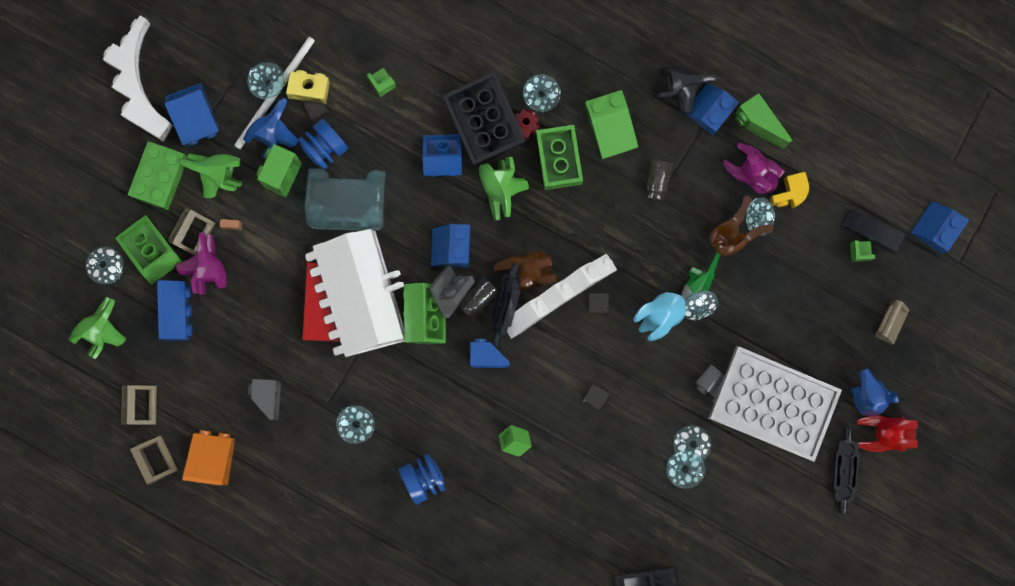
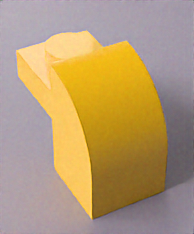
M806 172L787 176L784 179L787 192L772 196L770 198L771 206L783 207L789 205V201L791 208L801 204L809 192Z

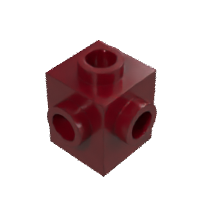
M522 110L521 113L517 112L515 114L526 142L531 134L535 136L536 130L540 128V125H538V115L531 110Z

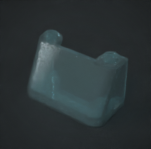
M309 169L305 199L307 224L316 229H371L372 231L382 229L384 226L385 171L374 170L367 174L366 180L329 179L328 173L323 169Z

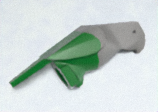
M716 253L707 273L694 267L689 271L690 279L685 284L681 295L688 308L686 311L694 307L698 299L702 302L705 300L702 299V296L704 294L707 295L714 278V272L720 257L719 253Z

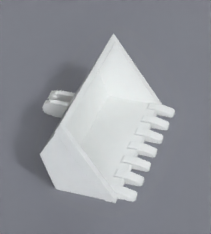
M368 229L346 233L327 242L314 245V251L305 256L307 261L317 259L319 267L311 269L310 273L312 277L322 276L323 282L315 285V290L317 293L326 290L328 297L319 301L321 308L330 306L333 313L325 316L324 321L326 324L335 322L337 330L329 332V338L333 340L340 337L342 345L333 348L334 355L344 353L345 357L404 342V325L394 295V290L404 287L403 282H397L391 285L390 279L396 278L401 274L399 270L388 273L376 232Z

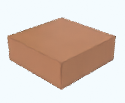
M222 219L220 220V227L228 230H242V223L239 220Z

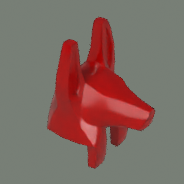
M880 415L868 416L857 420L858 425L876 427V441L858 442V447L870 452H884L888 450L904 452L907 448H918V440H915V429H918L917 420H906L905 417L888 418Z

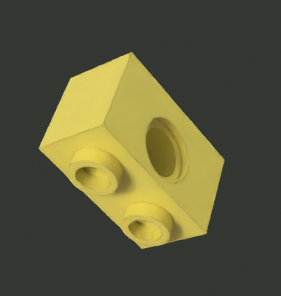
M302 70L290 71L286 94L288 99L326 104L330 82L328 77L321 73L310 75ZM305 84H313L311 89H304Z

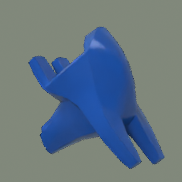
M285 98L278 100L269 115L253 122L243 138L248 144L253 138L265 144L267 147L261 156L265 158L267 150L272 148L274 144L276 145V143L290 148L298 143V138L279 119L287 103Z
M864 369L859 373L861 387L850 389L851 393H853L855 406L861 415H879L888 408L890 403L899 401L897 393L887 390L883 383L877 380L869 369Z

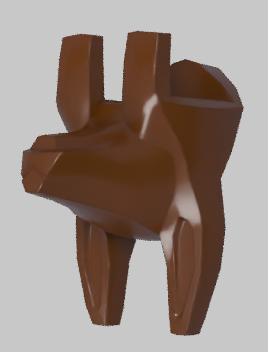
M539 250L524 256L505 258L493 266L494 271L511 269L512 263L519 264L517 276L520 279L518 289L521 291L530 287L545 286L557 282L556 274H549L552 266L551 257Z

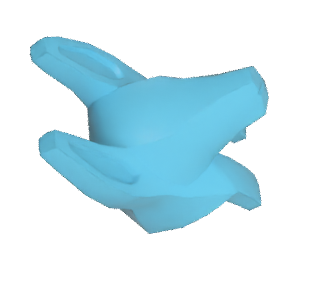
M665 292L658 295L652 302L643 305L637 311L633 320L636 323L643 319L639 331H653L647 337L648 340H658L664 337L673 326L679 324L685 317V300L678 294Z

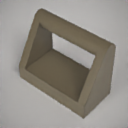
M185 208L167 242L193 255H197L198 241L193 250L181 244L192 221L196 217L207 223L203 230L206 235V241L207 235L211 233L215 222Z
M895 300L890 302L875 334V337L891 345L894 344L909 312L908 307L902 301Z
M122 386L121 425H156L157 386ZM135 390H149L148 421L135 420Z
M158 436L130 449L147 484H152L178 470L162 436ZM154 443H157L169 470L155 475L143 451L144 448Z

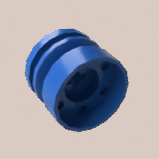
M322 118L313 126L317 135L313 136L306 132L305 134L310 141L306 142L302 137L298 141L308 157L325 170L328 167L323 161L325 157L332 164L334 161L330 156L331 152L340 157L349 148Z
M429 454L424 456L426 465H423L420 458L417 459L419 468L416 470L411 463L398 468L405 486L416 505L428 499L427 489H430L434 496L437 495L435 485H438L441 492L446 490L443 475L437 463Z

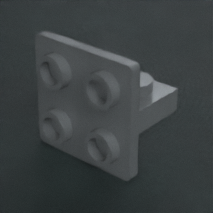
M446 266L429 287L444 318H449L475 282L472 276L456 277L451 266Z

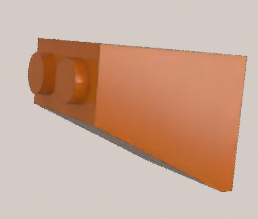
M200 430L199 434L193 433L183 480L221 486L228 485L235 439L230 438V434L219 433L218 436H212L211 431Z

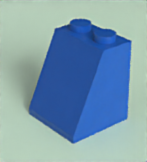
M202 83L166 96L164 104L182 145L188 144V146L198 143V140L201 138L209 139L217 135L219 127Z
M448 224L432 229L431 267L445 268L446 266H451V268L469 269L470 225Z

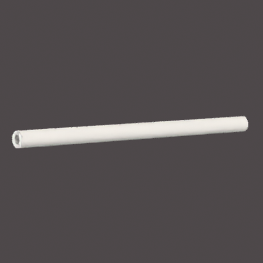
M311 37L307 38L281 76L283 80L278 81L280 83L279 87H277V84L272 89V92L269 94L271 97L267 96L234 144L238 149H241L245 144L243 138L253 122L264 116L289 80L290 71H295L315 42Z

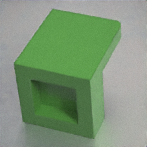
M384 68L373 75L371 73L367 74L369 81L380 97L396 87L395 82Z
M855 240L850 243L851 262L875 259V255H872L871 241L859 242V240Z
M510 425L498 435L501 449L504 452L521 456L532 447L528 431Z

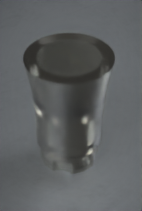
M649 160L646 198L665 201V194H667L675 164L660 160Z
M482 275L476 285L463 298L459 307L471 318L496 298L498 290Z

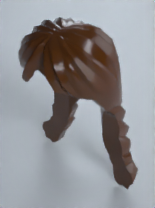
M749 196L744 197L742 206L732 219L716 226L710 233V244L722 256H729L742 250L752 239L761 236L762 233H771L773 230L772 225L767 224L757 226L746 233H739V225L745 219L749 205L752 203V199Z

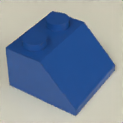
M707 83L694 98L693 113L686 115L713 136L739 102L726 91Z
M460 134L423 135L424 176L462 175Z
M931 202L911 231V234L939 253L944 254L950 250L969 220L951 208Z
M475 339V342H471V368H509V361L490 342H486V339Z

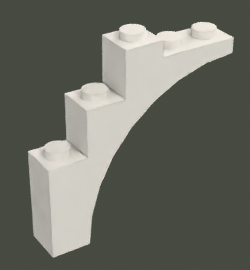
M139 16L138 19L132 22L128 35H124L121 39L120 47L115 44L108 47L104 52L103 60L121 72L120 75L117 74L113 79L112 88L130 99L129 102L123 105L121 115L149 134L164 141L173 125L159 115L152 107L140 81L139 53L144 35L150 23L144 17Z
M605 254L595 261L589 262L518 309L514 314L512 326L508 327L507 330L511 339L579 293L615 272L617 268L614 266L613 261Z

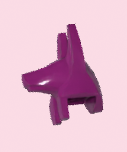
M739 143L737 148L747 155V159L741 168L724 160V167L735 179L747 183L755 192L759 194L773 192L778 186V177L780 178L785 171L776 162L765 158L756 148Z
M200 232L198 254L189 260L176 264V269L180 275L192 276L191 286L193 294L205 295V282L215 281L220 289L227 287V277L223 263L217 257L213 235L208 234L206 241L205 232Z

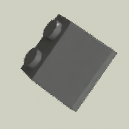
M252 379V383H249L248 394L251 395V399L270 420H279L281 382Z

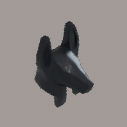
M680 66L660 68V75H667L669 92L659 93L657 97L658 99H667L676 96L681 112L692 114L698 84L713 82L718 79V76L696 75Z

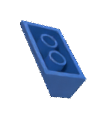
M157 280L159 339L164 341L189 340V336H192V325L189 324L192 308L188 304V298L191 297V287L185 281Z

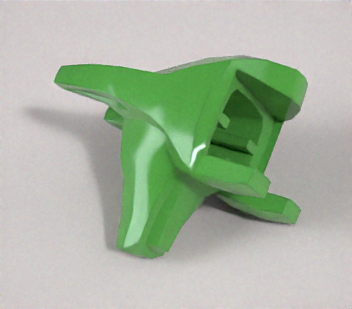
M189 153L188 159L191 160H180L181 165L200 173L204 198L211 199L215 197L219 187L228 191H235L237 186L240 187L243 181L232 178L234 167L240 166V158L236 156L216 154L208 157Z
M513 157L506 158V165L504 160L498 161V170H493L489 164L479 166V177L488 194L490 208L495 221L500 220V202L504 217H510L511 196L529 189L528 182L525 179L513 177L515 171Z
M105 297L93 315L82 319L76 325L68 339L73 344L78 342L80 338L93 343L87 355L94 359L100 354L104 343L118 347L126 340L108 320L115 300Z

